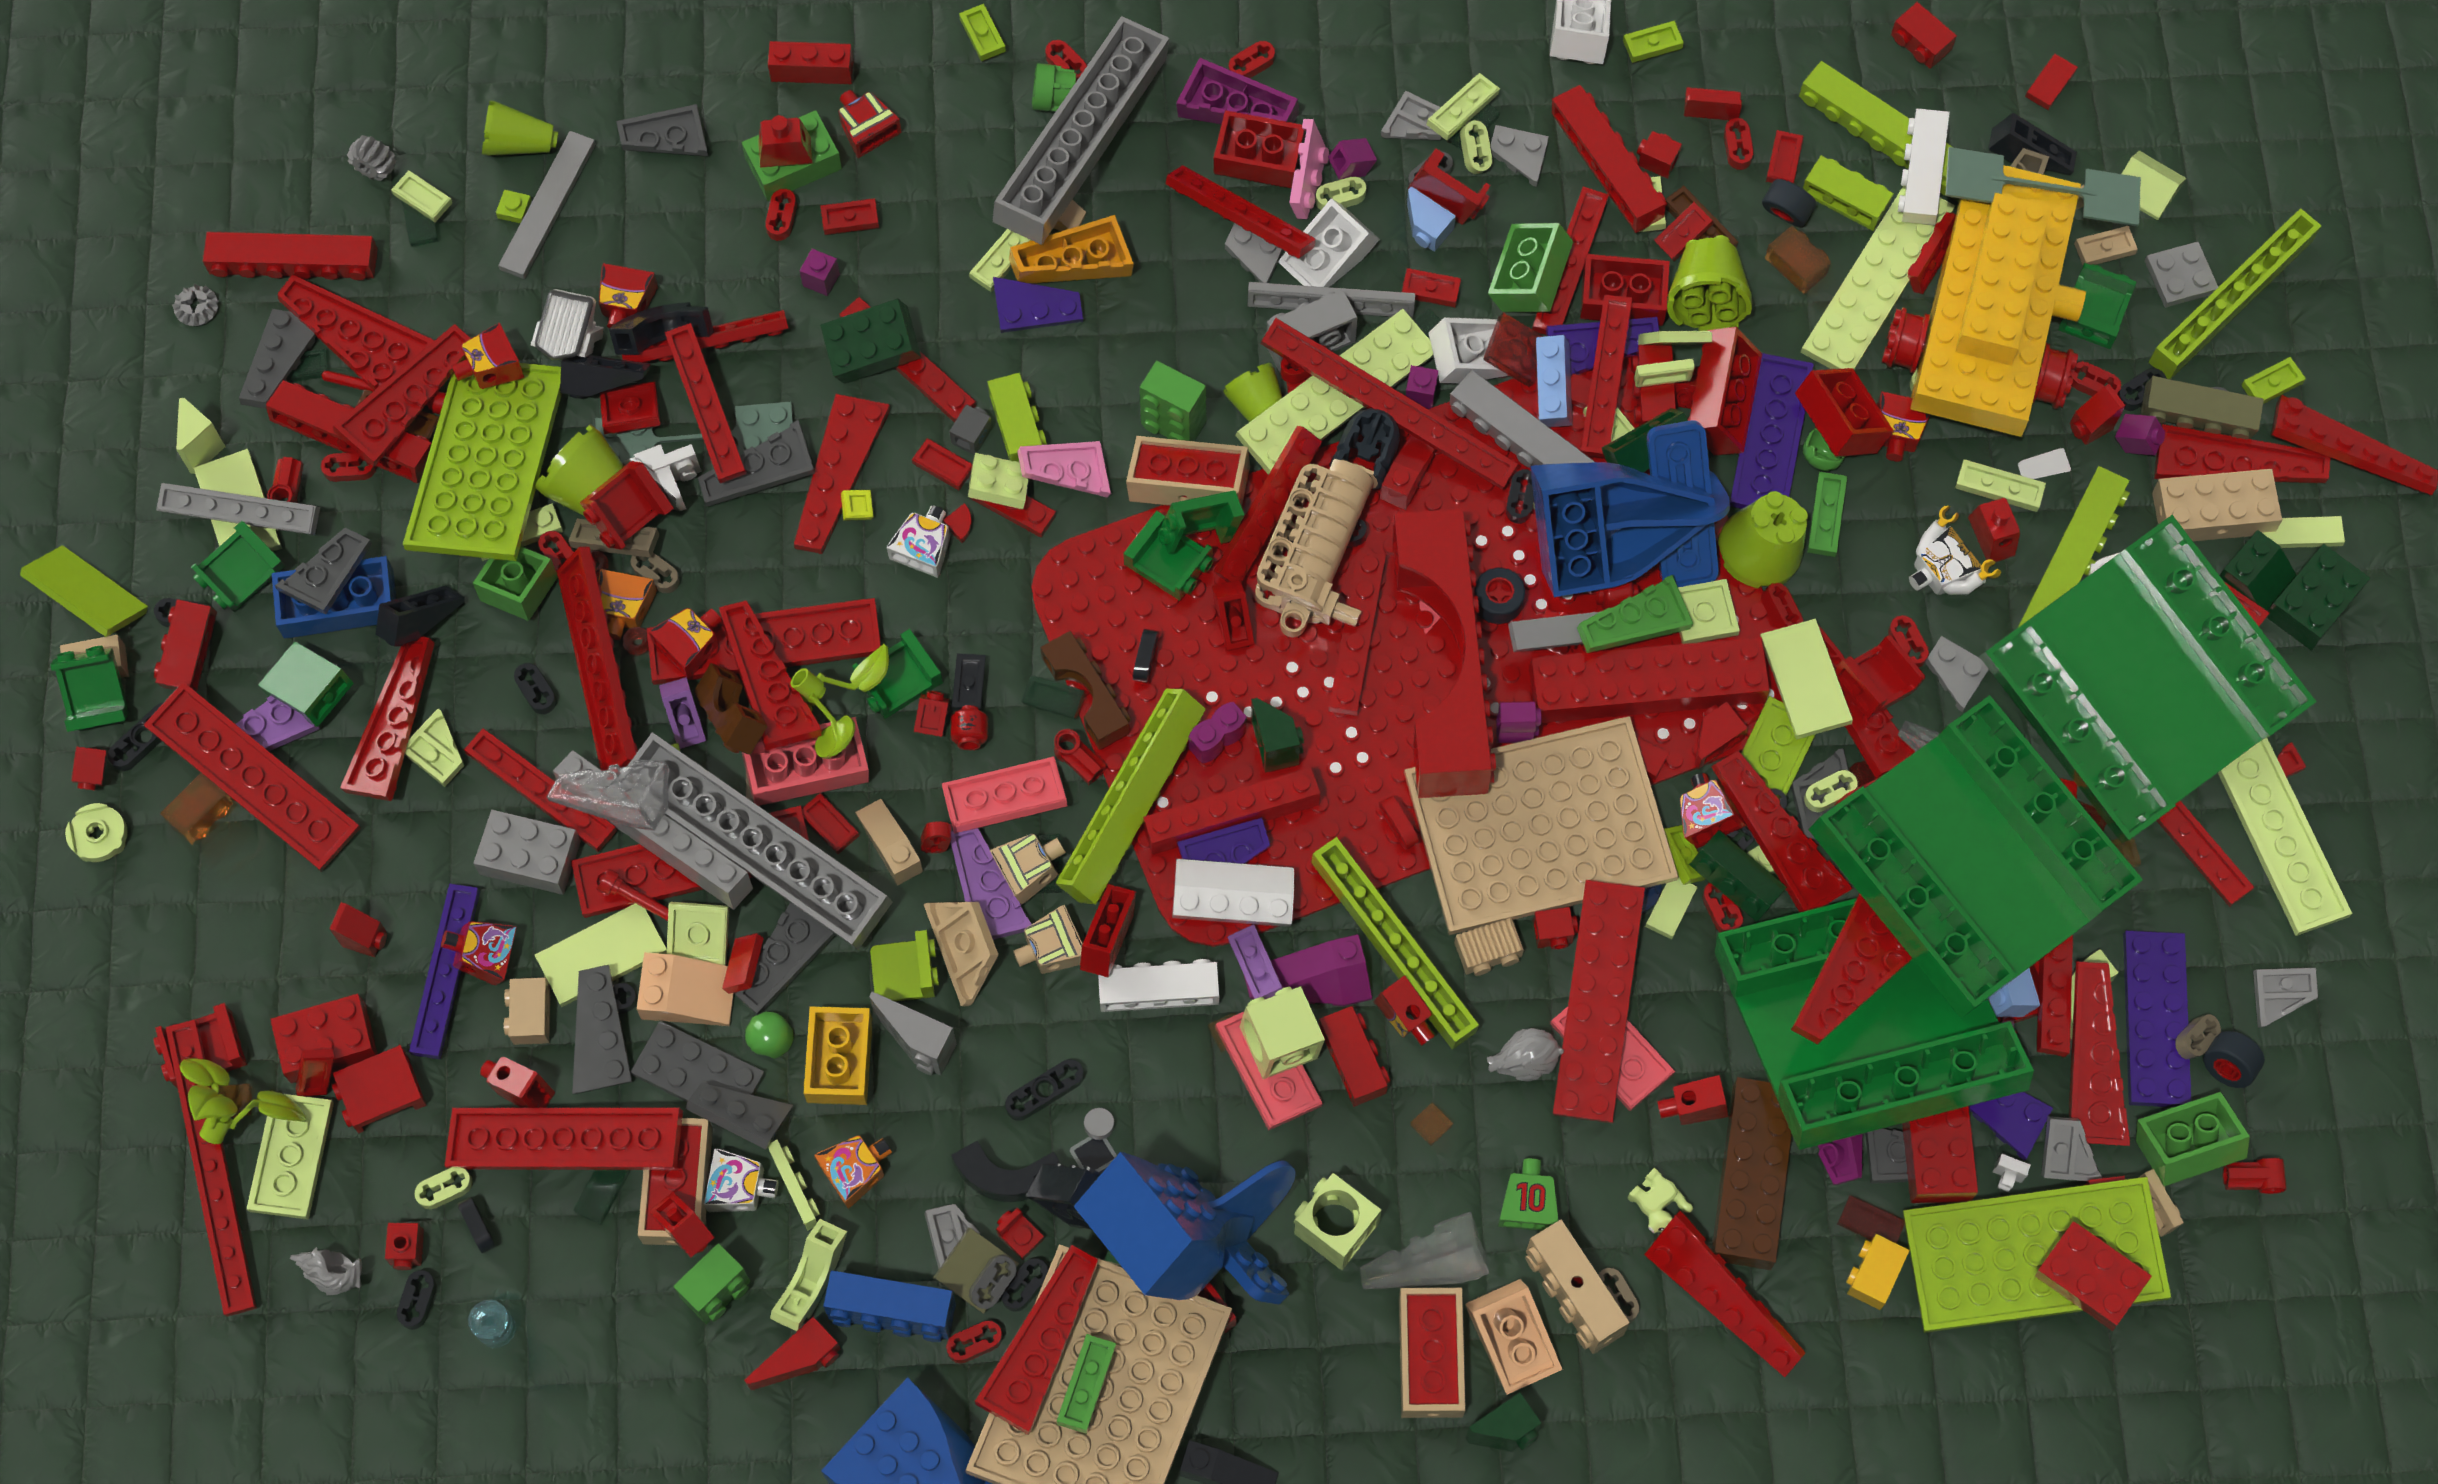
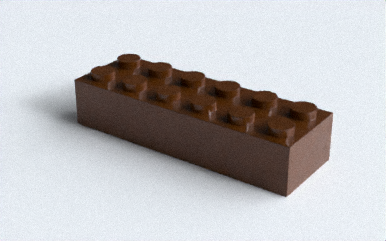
M1737 1077L1732 1089L1712 1252L1715 1255L1720 1254L1729 1264L1771 1270L1776 1263L1792 1133L1770 1082Z

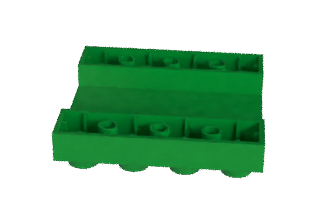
M2173 515L2166 518L1979 656L2121 843L2129 841L2174 808L2175 804L2258 742L2270 737L2317 702Z
M1990 695L1951 722L1936 738L1866 788L1862 786L1824 813L1808 829L1961 1019L2143 881L2137 871Z
M1857 898L1717 933L1716 958L1799 1150L2028 1091L2030 1088L2034 1069L2011 1021L2000 1024L1988 999L1961 1019L1913 959L1818 1045L1791 1030Z

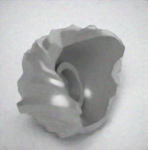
M1534 1028L1522 1029L1511 1037L1498 1054L1487 1057V1062L1490 1064L1488 1070L1490 1072L1497 1070L1499 1074L1514 1076L1517 1080L1521 1081L1536 1080L1543 1074H1549L1557 1065L1558 1057L1564 1053V1049L1545 1030Z
M317 1247L312 1252H301L290 1257L304 1271V1278L314 1283L320 1291L326 1293V1296L337 1295L349 1291L351 1288H360L362 1286L360 1280L362 1261L359 1258L355 1262H351L341 1252H330V1250L318 1251Z

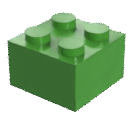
M520 546L517 561L489 558L474 580L473 585L481 602L529 621L558 576L551 558Z
M718 1243L673 1287L681 1300L707 1325L711 1320L713 1322L717 1321L725 1313V1306L733 1298L735 1300L741 1298L749 1289L747 1285L751 1281L744 1268Z

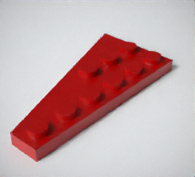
M293 274L277 294L278 300L313 331L332 352L374 391L435 341Z
M1860 893L1791 1028L1792 1031L1817 1045L1912 960V957Z

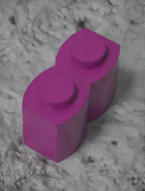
M1234 702L1222 705L1215 711L1211 719L1199 723L1192 729L1189 734V750L1201 763L1212 761L1222 752L1224 746L1237 742L1244 735L1247 716Z
M1499 702L1496 717L1497 743H1518L1531 740L1534 736H1539L1541 708H1536L1535 702Z

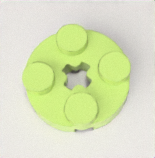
M102 803L86 805L80 808L75 813L76 816L72 819L71 823L68 822L65 832L66 841L71 850L83 861H105L121 853L125 848L127 838L126 822L116 810L108 807V805ZM95 827L104 830L103 834L97 839L89 837V834L94 832Z

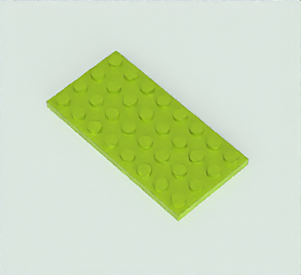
M520 363L524 378L484 389L479 388L474 376L457 381L453 372L403 541L405 550L517 561L536 491L535 485L540 476L562 395L560 393L561 367Z
M2148 1177L1903 1210L1924 1333L2083 1311L2035 1277L2038 1269L2073 1221L2152 1275L2133 1304L2169 1300L2171 1298Z

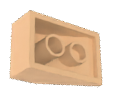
M644 952L636 1009L642 1020L730 1026L734 993L728 994L722 989L728 966L678 955Z
M1521 1279L1465 1304L1506 1395L1562 1370L1530 1290Z

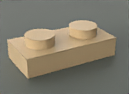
M2129 226L2078 238L2074 243L2082 265L2084 263L2096 265L2135 255L2138 250Z
M2152 1169L2143 1173L2138 1178L2148 1177L2158 1233L2162 1237L2174 1231L2184 1222L2180 1217L2178 1208L2173 1204L2166 1192L2165 1186L2161 1183L2155 1170Z

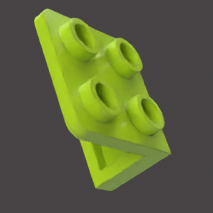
M927 930L915 931L916 941L875 945L871 948L874 993L895 1002L935 997L934 985H939L937 967L932 968L931 957H936L935 941L934 939L929 940Z

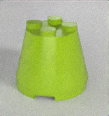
M1718 235L1714 238L1689 240L1686 243V248L1669 290L1667 301L1668 314L1677 325L1685 324L1698 328V331L1739 327V322L1751 314V291L1736 247L1729 242L1728 237Z
M589 424L586 428L588 432L585 435L578 432L550 462L551 465L547 470L548 476L542 475L535 485V488L545 497L583 515L585 510L580 502L624 467L604 436L592 424Z
M1772 491L1736 512L1727 520L1718 537V546L1725 562L1723 564L1725 569L1741 583L1754 588L1769 586L1772 583L1784 584L1789 581L1798 570L1803 558L1808 517L1807 511L1792 498L1782 495L1777 491Z

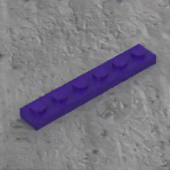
M449 884L409 1052L411 1055L441 1059L461 975V970L453 966L456 952L441 948V941L446 930L460 934L462 927L474 920L480 890L476 887Z

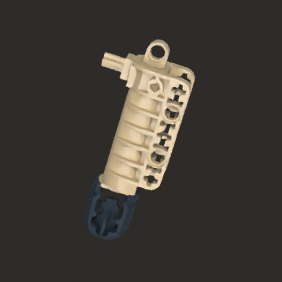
M1369 408L1361 410L1352 417L1342 434L1337 451L1330 462V469L1316 464H1308L1301 469L1257 571L1258 583L1256 585L1255 598L1261 606L1282 614L1280 628L1283 634L1288 637H1298L1301 635L1308 623L1322 622L1329 625L1333 618L1356 627L1362 611L1340 603V594L1332 591V581L1371 489H1379L1386 477V472L1390 468L1399 447L1400 433L1398 425L1394 418L1385 411ZM1359 432L1364 437L1362 442H1358ZM1378 442L1381 443L1380 456L1376 459L1374 471L1348 462L1351 448H1357V457L1369 461L1372 456L1378 455L1379 450L1376 448ZM1311 473H1316V479L1318 480L1307 483L1305 475L1310 476ZM1305 498L1309 501L1308 507L1306 508L1303 507L1305 503ZM1294 515L1298 516L1296 519V524L1292 522V517ZM1284 547L1288 550L1286 557L1282 556ZM1273 563L1277 565L1274 573L1271 571ZM1262 591H1271L1275 596L1270 595L1268 599L1263 598ZM1288 617L1300 620L1301 625L1297 629H1290L1286 626L1285 620Z

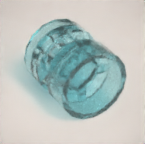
M485 1300L476 1304L468 1317L472 1333L487 1347H502L508 1344L514 1336L516 1330L515 1321L507 1309L497 1301Z

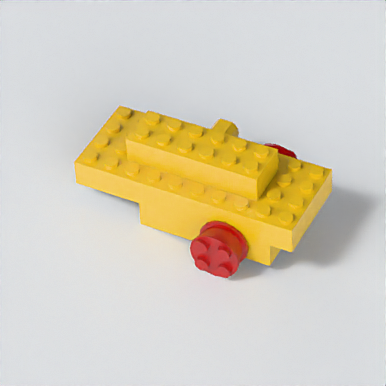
M2003 165V173L2006 177L2076 188L2081 187L2079 183ZM2006 184L2002 187V194H1994L1991 203L1967 199L1959 200L1949 246L1942 262L1931 313H1925L1922 317L1907 313V309L1903 307L1901 310L1896 309L1887 336V346H1885L1881 361L1886 363V367L1889 368L1893 364L1907 367L1909 372L1913 374L1918 364L1911 398H1913L1911 410L2022 437L2029 421L2032 403L2035 400L2051 403L2054 409L2058 407L2063 408L2066 396L2070 393L2073 378L2070 376L2072 370L2076 367L2078 354L2074 353L2073 349H2068L2067 352L2051 349L2050 344L2046 343L2051 317L2055 316L2078 322L2085 301V290L2059 284L2079 195Z

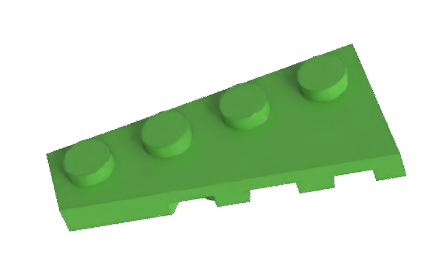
M1670 575L1655 586L1651 585L1645 588L1636 596L1624 599L1617 606L1607 608L1584 620L1578 625L1577 630L1587 653L1689 630L1693 626V622L1673 575Z

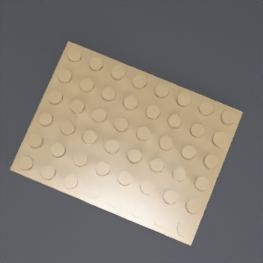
M1630 716L1491 749V753H1495L1496 771H1494V783H1489L1488 794L1418 798L1415 767L1404 769L1449 935L1484 927L1507 918L1515 920L1531 916L1536 911L1583 903L1586 880L1648 888L1677 881L1678 879Z
M1059 1244L1036 1301L1069 1250L1068 1247ZM1098 1259L1097 1268L1030 1434L1022 1432L989 1413L967 1465L966 1474L992 1484H1165L1231 1316L1232 1308L1200 1296L1186 1300H1174L1144 1295L1122 1267ZM1086 1334L1116 1343V1349L1087 1434L1057 1425L1056 1421Z

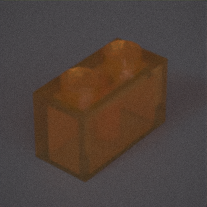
M1790 226L1768 245L1765 259L1803 294L1808 292L1828 274L1831 264L1828 255L1823 250L1817 249L1810 243L1805 233L1797 231L1793 226Z
M200 773L160 815L192 845L196 840L202 839L208 833L209 827L217 819L223 818L229 812L233 802L226 792Z

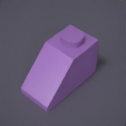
M687 677L659 685L668 719L680 749L706 741Z

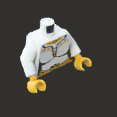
M1951 506L1941 508L1939 511L1940 519L1935 520L1924 532L1917 546V558L1914 563L1917 572L1909 576V582L1916 591L1929 585L1937 595L1944 593L1948 595H1968L1986 582V578L1995 579L2001 574L1999 569L1989 573V567L1996 562L1988 559L1981 565L1951 526L1946 528L1945 525L1947 523H1954L1959 516L1958 513H1955L1951 519H1946L1945 512Z

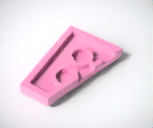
M1303 119L1302 129L1306 131L1305 143H1299L1298 154L1300 155L1301 167L1294 172L1289 202L1297 219H1307L1310 209L1314 207L1315 193L1317 187L1322 182L1324 164H1327L1329 160V149L1325 146L1314 119Z
M1100 441L1021 446L1017 450L1021 473L1024 478L1107 498L1111 494Z

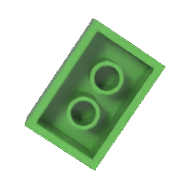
M817 110L799 117L811 137L813 163L760 168L759 135L741 142L745 159L767 202L771 200L773 193L779 189L793 191L842 169L839 152Z
M1511 224L1488 291V295L1502 312H1550L1573 244V240L1561 224Z
M1156 360L1139 387L1141 424L1147 431L1153 434L1159 433L1168 439L1195 441L1206 424V385Z
M2221 1092L2138 1119L2136 1143L2152 1169L2155 1170L2163 1186L2247 1158L2250 1136Z

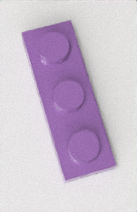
M1254 924L1228 936V940L1254 999L1264 997V999L1275 996L1277 991L1283 989Z

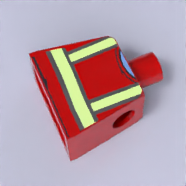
M848 90L840 96L839 100L844 105L838 111L840 123L858 159L902 133L900 119L873 93L868 92L858 98L853 90Z

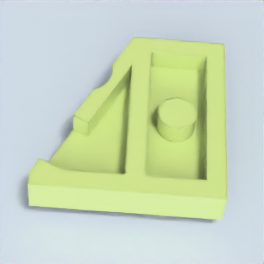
M437 709L408 740L405 756L445 787L464 767V763L441 710Z

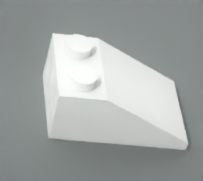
M1556 0L1550 56L1561 60L1583 61L1587 64H1603L1609 39L1611 0Z
M1331 198L1303 231L1316 239L1314 248L1300 258L1285 252L1278 263L1303 286L1330 287L1361 262L1380 239L1348 209Z
M1444 317L1428 332L1436 369L1439 370L1438 378L1440 383L1459 384L1471 370L1485 380L1525 373L1527 371L1516 320Z

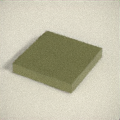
M969 1227L933 1278L984 1314L987 1309L979 1308L970 1301L969 1290L992 1257L997 1255L1011 1257ZM1011 1258L1015 1262V1265L1017 1267L1019 1263L1015 1261L1013 1258ZM1006 1261L1003 1264L996 1263L995 1268L998 1271L993 1278L994 1281L1000 1274L1007 1275ZM992 1283L985 1290L978 1289L977 1293L980 1295L979 1302L983 1299L987 1301L990 1299L991 1296L988 1294V1290L993 1285Z

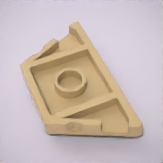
M979 902L926 903L924 907L960 1005L971 1006L998 957L997 949Z

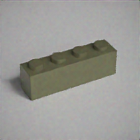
M2152 376L2145 385L2141 415L2156 416L2159 423L2171 422L2176 423L2178 427L2190 429L2195 427L2204 429V432L2224 433L2236 438L2251 439L2259 431L2264 399Z

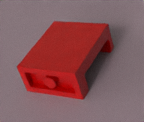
M1435 148L1417 172L1408 189L1411 186L1454 214L1456 216L1455 221L1463 225L1468 218L1473 220L1479 210L1484 207L1490 197L1486 192L1491 185L1485 183L1478 193L1437 167L1445 154Z
M630 461L580 502L585 510L583 512L584 517L590 524L596 525L601 532L599 534L601 541L608 548L619 550L625 548L624 542L658 514L666 515L674 509L644 464Z
M1891 635L1884 637L1878 646L1853 659L1849 656L1844 659L1835 670L1841 688L1867 719L1914 693L1925 679V675L1919 667L1910 659Z
M225 1003L213 1006L214 1013L195 1019L199 1025L206 1060L220 1065L227 1072L247 1065L232 1011ZM162 1026L155 1027L157 1037L153 1038L154 1045L158 1054H163L165 1064L161 1065L163 1076L167 1082L171 1081L178 1089L166 1029Z
M401 1045L333 1073L336 1083L332 1084L334 1094L338 1101L343 1099L346 1107L342 1111L343 1118L348 1128L353 1126L358 1133L364 1131L363 1126L410 1106H413L415 1110L427 1106L408 1055Z

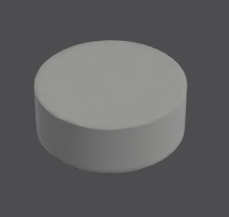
M1103 1108L1092 1109L1086 1114L1084 1119L1085 1132L1092 1139H1106L1114 1130L1112 1114Z

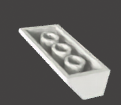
M1176 859L1172 918L1284 927L1292 925L1294 868Z

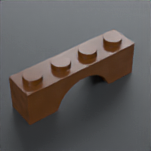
M1071 631L1040 647L1041 658L1055 681L1072 680L1082 684L1090 692L1093 702L1089 711L1084 716V725L1099 750L1129 734V722H1131L1129 714L1123 706L1119 708L1114 701L1116 699L1115 692L1109 683L1104 685L1100 678L1102 673L1094 660L1089 661L1085 655L1087 649L1079 637L1075 639Z
M710 663L694 690L700 701V706L705 709L708 715L707 718L713 723L716 728L715 732L720 735L725 748L734 753L741 751L751 755L766 730L767 724L759 712L738 704L743 685L736 673Z

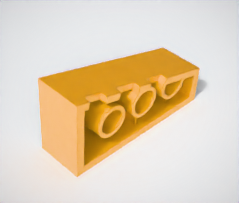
M1115 215L1048 235L1042 245L1034 241H1028L1010 247L1009 261L1016 280L1025 283L1128 277L1132 275L1134 265Z

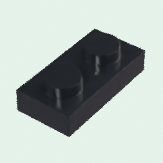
M957 653L952 711L961 710L966 705L976 706L981 711L986 655Z

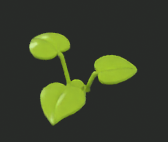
M885 644L880 646L855 668L850 677L851 684L825 677L822 673H819L816 677L806 668L798 670L792 677L791 686L799 692L811 712L812 706L816 704L831 723V726L825 728L821 732L822 736H819L816 740L815 751L819 757L830 759L832 756L843 751L852 740L855 732L853 719L846 715L836 721L819 701L826 691L824 682L850 690H856L858 687L863 692L871 690L882 681L887 673L889 656L888 647Z
M183 1059L180 1064V1070L185 1078L198 1084L190 1088L188 1103L194 1121L206 1118L199 1134L202 1139L209 1143L221 1144L228 1129H235L237 1123L254 1107H258L262 1114L276 1119L306 1122L307 1120L303 1111L291 1098L274 1091H260L257 1099L252 1100L234 1119H231L230 1117L235 1116L237 1113L236 1104L231 1099L218 1094V1085L228 1086L230 1083L227 1071L220 1065L205 1059Z

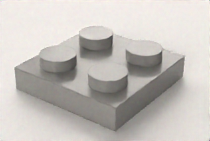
M2199 242L2150 254L2144 260L2165 308L2209 296L2218 288Z

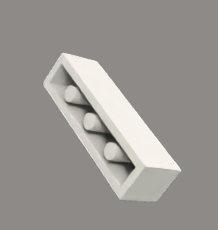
M1916 109L1915 118H1909L1907 134L1912 135L1911 144L1906 143L1904 160H1909L1908 170L1903 169L1901 186H1906L1905 196L1900 195L1898 212H1903L1902 222L1936 224L1950 112Z
M1198 959L1193 961L1192 964L1168 961L1160 966H1151L1150 963H1137L1134 967L1122 968L1121 965L1114 964L1109 977L1098 975L1101 1012L1219 1005L1217 962H1211L1208 959Z

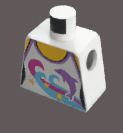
M930 506L926 517L917 513H911L887 546L889 559L938 578L950 540L949 527L942 524L946 512L940 507Z
M714 1149L704 1206L708 1212L755 1211L759 1196L776 1198L778 1180L763 1178L764 1168L758 1161L720 1149Z

